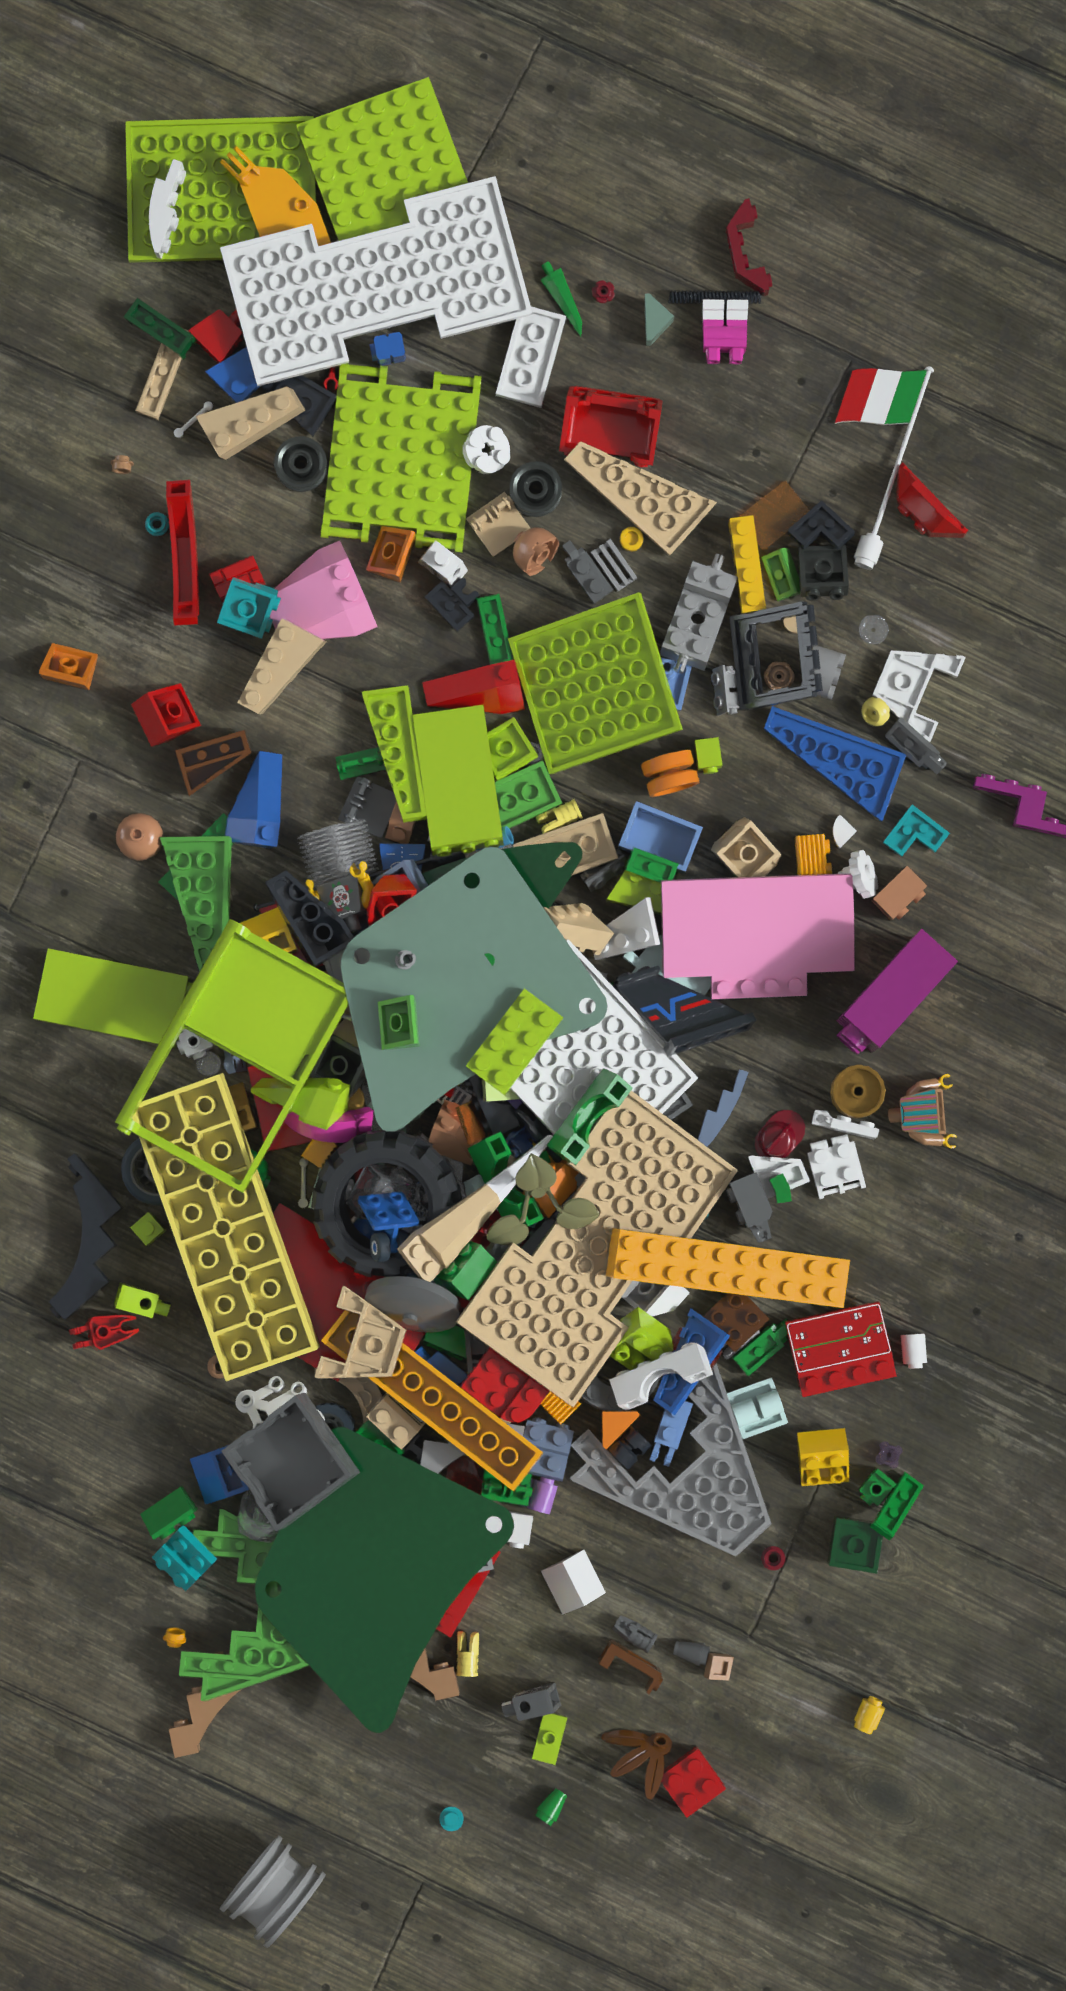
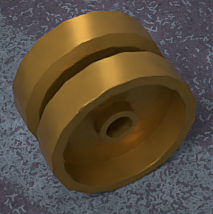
M854 1065L847 1067L837 1074L832 1082L830 1095L832 1103L838 1112L846 1117L858 1119L867 1117L880 1108L884 1101L886 1090L884 1081L877 1071L869 1066ZM855 1088H862L860 1092L862 1094L861 1096H856L854 1094Z

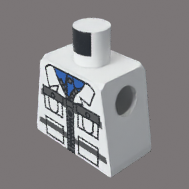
M437 541L431 544L418 561V563L449 587L455 585L468 571L460 558Z

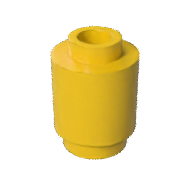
M869 1696L868 1699L863 1698L854 1718L856 1721L854 1727L867 1734H872L873 1730L877 1729L884 1713L885 1707L882 1706L883 1702L873 1696Z

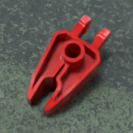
M112 1315L89 1318L86 1326L69 1329L70 1335H77L87 1331L89 1337L88 1341H79L72 1344L73 1349L91 1346V1348L98 1351L130 1338L139 1331V1328L130 1331H123L121 1328L112 1331L111 1329L119 1328L123 1322L135 1320L136 1317L131 1315Z

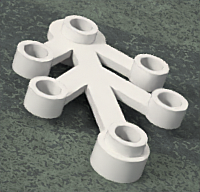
M274 1376L269 1380L268 1385L255 1392L252 1390L240 1392L236 1398V1407L240 1412L249 1415L254 1429L264 1422L261 1420L257 1410L265 1411L269 1416L295 1395L306 1393L307 1389L302 1382H295L292 1384L291 1390L269 1402L262 1400L273 1392H281L285 1387L284 1381L279 1376ZM280 1381L278 1387H273L275 1382ZM302 1387L300 1393H295L296 1388ZM246 1398H250L248 1404L243 1403ZM318 1410L322 1418L325 1420L323 1414Z

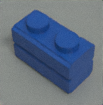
M400 332L390 333L388 337L386 335L375 336L374 343L370 344L372 360L378 361L380 366L389 365L392 361L394 363L405 362L406 355Z

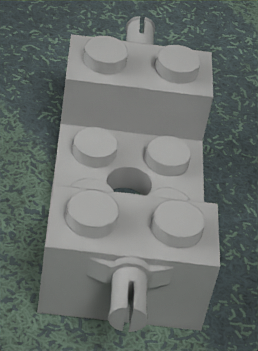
M715 554L711 566H705L694 561L691 564L660 652V656L677 661L674 668L675 672H678L680 664H682L679 671L681 674L684 673L686 665L705 671L737 580V576L725 573L720 569L725 558L723 555L720 556L717 563L720 554ZM700 614L703 616L704 622L702 624H695L692 622L691 616Z

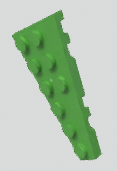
M230 836L160 837L200 971L229 921L232 838Z

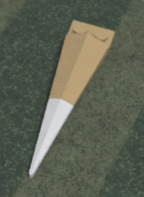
M552 1135L546 1136L513 1164L465 1199L414 1231L397 1248L419 1279L431 1282L444 1268L447 1269L516 1185L515 1176L529 1155L532 1153L539 1157L553 1137Z

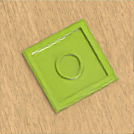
M514 717L488 732L493 774L497 781L538 758V754Z

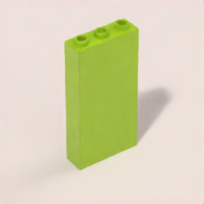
M477 705L413 715L432 855L445 857L453 852L472 853L475 849L498 848L504 845L484 706Z
M48 949L33 1019L159 1044L193 983L190 982L191 978L188 976Z

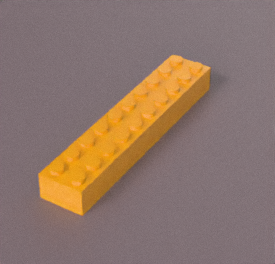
M612 1228L606 1276L617 1279L844 1308L850 1260Z
M345 1310L321 1340L345 1360H347L360 1314ZM402 1343L392 1377H368L512 1491L516 1490L543 1454L540 1449L404 1343Z

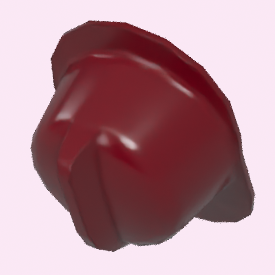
M782 1110L774 1114L755 1137V1148L758 1155L762 1157H788L805 1135L806 1127L802 1117L792 1110Z

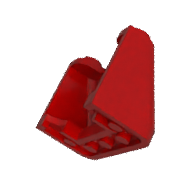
M571 386L569 387L566 399L559 451L564 452V455L568 456L581 441L607 454L630 457V460L637 467L653 466L663 401L647 396Z

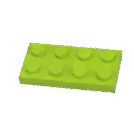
M524 988L467 1063L466 1067L505 1096L563 1020V1017Z

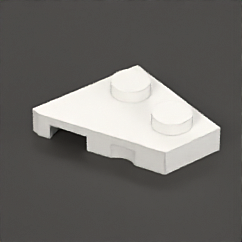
M762 1156L748 1157L753 1172L758 1174L767 1199L775 1196L769 1180L781 1173L784 1174L790 1189L810 1182L801 1159Z

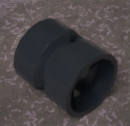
M630 1425L621 1434V1438L616 1439L607 1450L629 1470L638 1461V1454L644 1455L652 1445Z

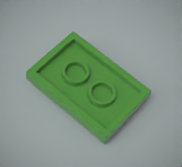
M543 760L495 782L501 828L507 826L510 829L562 805V801Z

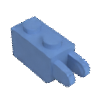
M685 1400L676 1415H673L664 1408L654 1438L655 1444L650 1456L651 1461L655 1462L657 1459L659 1448L662 1444L669 1447L668 1453L664 1458V1465L669 1467L674 1451L678 1449L693 1403Z

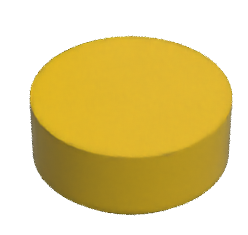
M627 527L621 532L620 545L624 550L633 552L642 546L643 534L638 528Z

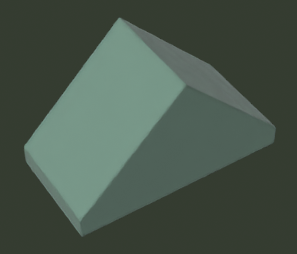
M645 294L646 346H651L673 323L674 315L651 294Z

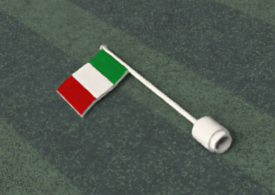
M930 366L922 371L906 372L874 368L853 370L835 424L841 422H862L879 425L909 424L873 531L860 537L854 559H856L854 564L860 568L872 570L873 566L877 564L883 542L880 540V536L876 534L930 374L934 372Z

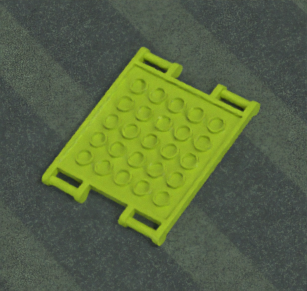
M348 363L340 365L321 538H329V536L361 539V542L368 543L370 525L417 530L415 548L430 547L434 541H437L447 549H455V552L462 553L472 470L465 461L463 444L466 442L467 435L477 425L482 376L474 375V378L444 375L442 372L434 371L433 389L386 384L388 366L381 365L378 368L350 365ZM347 374L379 377V383L347 380ZM441 384L473 387V393L440 390ZM330 522L363 524L362 530L330 527ZM424 531L456 534L457 538L456 540L424 537Z

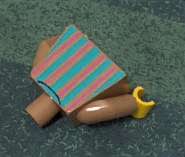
M945 1074L938 1080L932 1078L918 1081L906 1091V1096L900 1098V1108L889 1109L888 1117L890 1123L901 1122L902 1131L908 1132L910 1138L923 1145L942 1146L943 1144L947 1148H955V1145L948 1144L949 1137L957 1136L946 1134L943 1090H947L953 1085H944L943 1078H949L950 1075Z

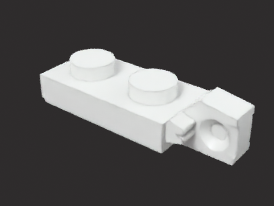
M815 1110L812 1119V1125L873 1140L878 1137L879 1129L874 1128V1123L860 1121V1124L851 1122V1118L837 1115V1119L829 1115L828 1111Z

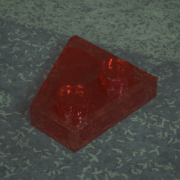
M464 1455L448 1465L447 1479L481 1495L483 1481L478 1473V1464L473 1459Z

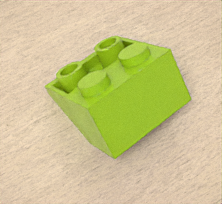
M637 1307L620 1319V1322L629 1328L610 1356L629 1370L638 1368V1365L642 1362L655 1361L663 1353L673 1351L671 1330Z

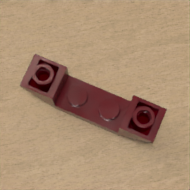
M750 198L743 201L728 224L726 237L735 278L753 290H758L763 296H766L769 293V287H772L771 275L766 273L765 267L746 270L749 268L747 254H742L741 246L744 245L742 232L737 231L752 228L754 226V219L758 218L756 206L751 205Z

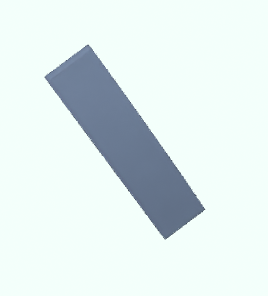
M739 1069L732 1092L722 1090L716 1112L706 1110L698 1141L706 1147L714 1140L729 1118L740 1097L749 1072Z

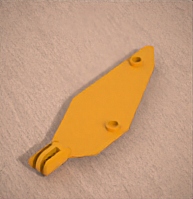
M237 145L233 148L234 151L248 166L245 168L230 152L226 156L241 171L239 175L224 159L220 161L240 183L260 237L312 224L318 246L331 243L317 203L284 169L256 166Z

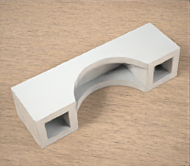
M687 1343L681 1347V1350L674 1353H663L655 1361H645L640 1363L636 1369L617 1373L616 1377L610 1379L617 1405L627 1411L648 1402L651 1386L658 1378L666 1374H679L691 1384L713 1375L705 1349L697 1343Z

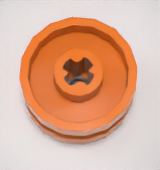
M691 750L663 754L641 764L644 777H658L647 784L650 797L671 794L700 783L696 770H683L694 763Z

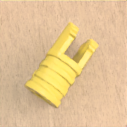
M572 799L570 802L559 805L557 808L555 807L537 815L536 820L541 824L557 818L541 828L542 833L545 834L569 825L583 817L575 799Z
M458 1631L456 1676H478V1632L470 1634L469 1651H466V1633Z

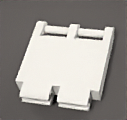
M847 1134L831 1138L832 1147H828L827 1140L810 1143L812 1152L807 1153L819 1199H823L825 1195L837 1192L843 1194L845 1190L856 1187L866 1188L854 1141L849 1142ZM859 1180L857 1183L843 1186V1183ZM838 1185L837 1188L822 1191L823 1188Z

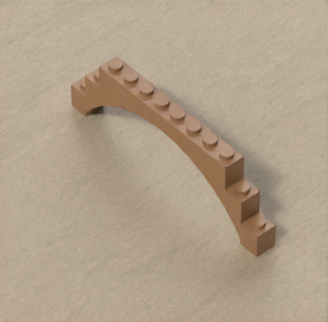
M425 1648L414 1667L411 1678L431 1691L435 1696V1701L459 1696L460 1692L454 1664L448 1665V1662L434 1664V1669H430ZM223 1651L214 1652L212 1654H223ZM202 1685L191 1688L192 1692H189L186 1696L192 1722H188V1719L174 1721V1726L169 1728L175 1758L199 1753V1743L207 1727L220 1709L240 1690L204 1702L201 1701Z

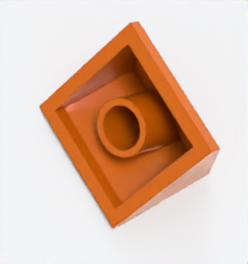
M381 526L366 570L401 583L416 540L415 532Z
M52 643L41 665L39 674L46 680L89 690L98 654Z
M636 1409L602 1411V1445L605 1449L640 1416Z

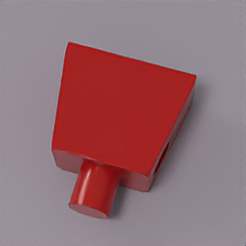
M219 309L189 330V333L195 337L197 343L218 364L231 357L244 339L243 332L239 328L241 324L237 309L229 317Z

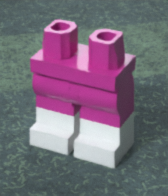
M703 300V353H706L707 364H719L720 353H729V364H742L743 355L747 347L748 300H727L726 325H724V300Z

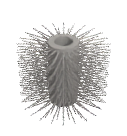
M361 819L360 824H358V820L357 822L350 821L348 824L344 822L342 824L329 825L320 830H312L315 831L314 833L308 832L305 848L308 849V853L311 850L310 858L308 859L309 863H311V860L313 862L311 868L314 866L312 877L316 876L315 882L318 880L317 887L351 875L349 869L354 862L359 870L360 862H367V871L365 873L371 874L373 863L369 864L371 861L370 858L369 860L367 859L369 854L365 856L366 849L367 853H369V848H367V844L363 845L365 840L363 839L362 841L361 839L363 829H361L360 824L365 828Z

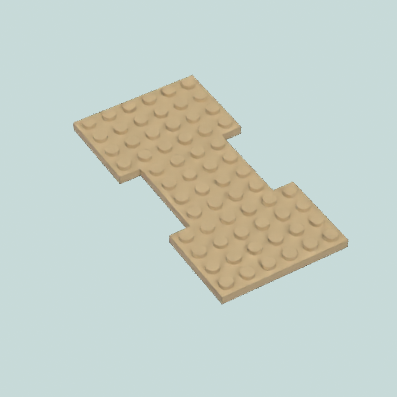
M630 1091L619 1107L610 1109L599 1117L589 1134L590 1147L578 1164L567 1163L586 1177L572 1199L585 1198L591 1201L600 1213L598 1218L591 1224L579 1229H567L555 1221L532 1256L516 1244L511 1243L456 1320L457 1324L571 1407L576 1405L629 1328L610 1314L632 1282V1280L606 1276L612 1228L692 1238L738 1171L633 1091Z

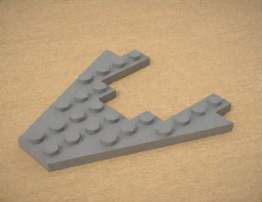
M715 1359L710 1364L713 1375L699 1380L689 1394V1397L707 1416L690 1433L704 1448L705 1452L672 1483H669L655 1466L636 1482L589 1429L571 1444L574 1450L586 1462L570 1478L573 1482L735 1557L772 1524Z

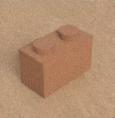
M906 866L871 901L890 921L895 917L900 920L909 911L906 906L912 900L917 903L926 895L923 890L927 885Z

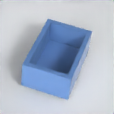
M636 801L618 848L631 853L632 848L636 847L677 862L679 865L676 871L685 874L703 827Z

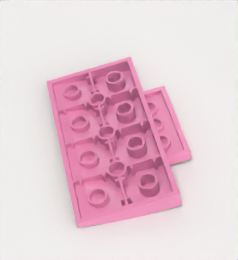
M851 874L661 880L663 977L711 976L712 999L807 996V973L854 971L853 876Z

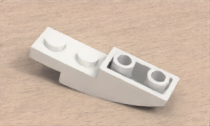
M175 159L172 161L166 180L156 178L150 200L149 229L154 252L159 259H162L163 253H168L171 240H169L171 231H176L179 222L175 209L170 207H174L178 198L176 190L179 184H183L186 171H184L183 163Z

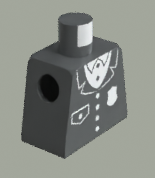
M555 1682L516 1693L512 1697V1701L502 1703L504 1716L516 1715L518 1721L555 1713L561 1706ZM525 1701L530 1704V1707L525 1704Z

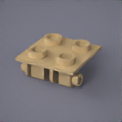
M505 492L466 518L492 557L513 544L515 537L520 532L530 529L514 506L511 497L507 496Z

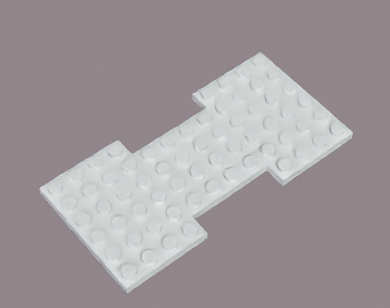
M496 176L405 199L404 205L409 223L318 246L313 225L309 224L220 247L257 387L349 363L344 339L435 316L440 338L442 339L532 315V309Z

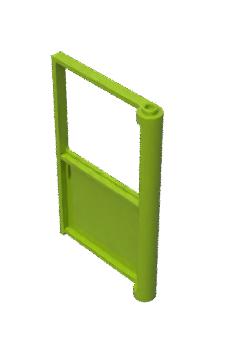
M229 919L115 1120V1123L118 1124L116 1129L128 1136L132 1132L235 1190L244 1193L349 1005L344 983L251 933L242 924ZM183 1029H187L293 1088L290 1097L243 1180L236 1179L132 1120Z

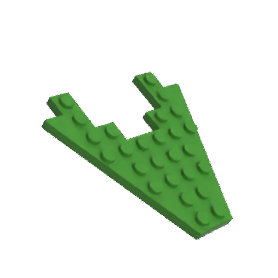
M220 1509L218 1532L194 1530L193 1535L215 1557L238 1558L237 1583L256 1584L258 1573L276 1538L224 1509ZM271 1581L266 1585L265 1591L269 1597H277L281 1593V1586L278 1582ZM258 1606L256 1632L232 1630L229 1655L181 1651L179 1676L203 1678L201 1701L206 1702L309 1666V1664L274 1627Z

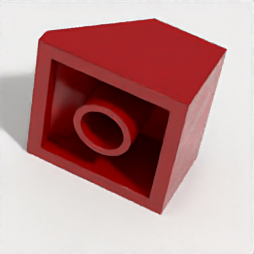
M181 683L148 692L131 704L151 747L169 742L201 726Z

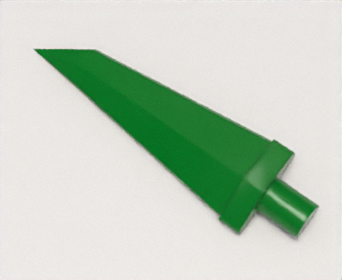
M546 262L541 265L546 274V277L542 278L541 282L581 337L582 319L561 268L554 271L550 262Z

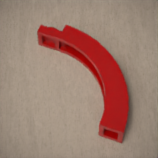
M190 480L166 481V500L173 565L174 626L198 624L199 579Z

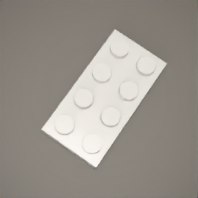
M531 307L532 315L516 319L496 396L541 408L566 316Z

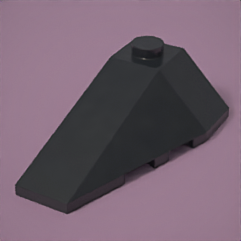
M284 871L265 882L308 964L314 967L319 966L345 950L348 943L354 938L344 920L334 914L321 900L319 901L288 871Z

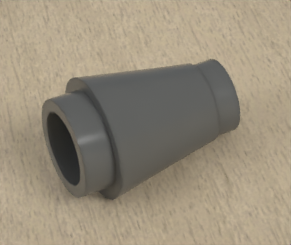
M676 1641L673 1655L697 1666L701 1664L706 1665L710 1646H706L705 1643Z

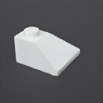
M639 1282L632 1292L623 1299L634 1308L639 1307L649 1315L655 1316L674 1311L690 1292L684 1287Z

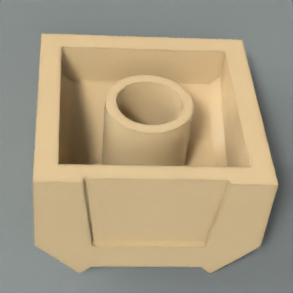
M745 817L736 821L727 832L714 842L711 849L717 858L737 878L765 877L777 866L781 857L780 852L755 824Z

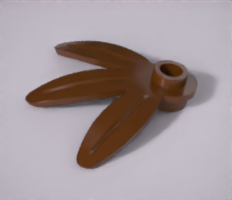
M615 1730L604 1733L601 1738L607 1743L638 1747L627 1753L616 1763L610 1772L612 1777L627 1774L650 1759L645 1775V1795L647 1799H653L662 1781L664 1756L672 1748V1741L669 1736L663 1733H655L649 1737L646 1734L631 1730Z

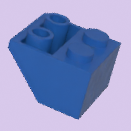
M227 1446L190 1459L205 1505L249 1490V1487L239 1478L222 1453V1450Z

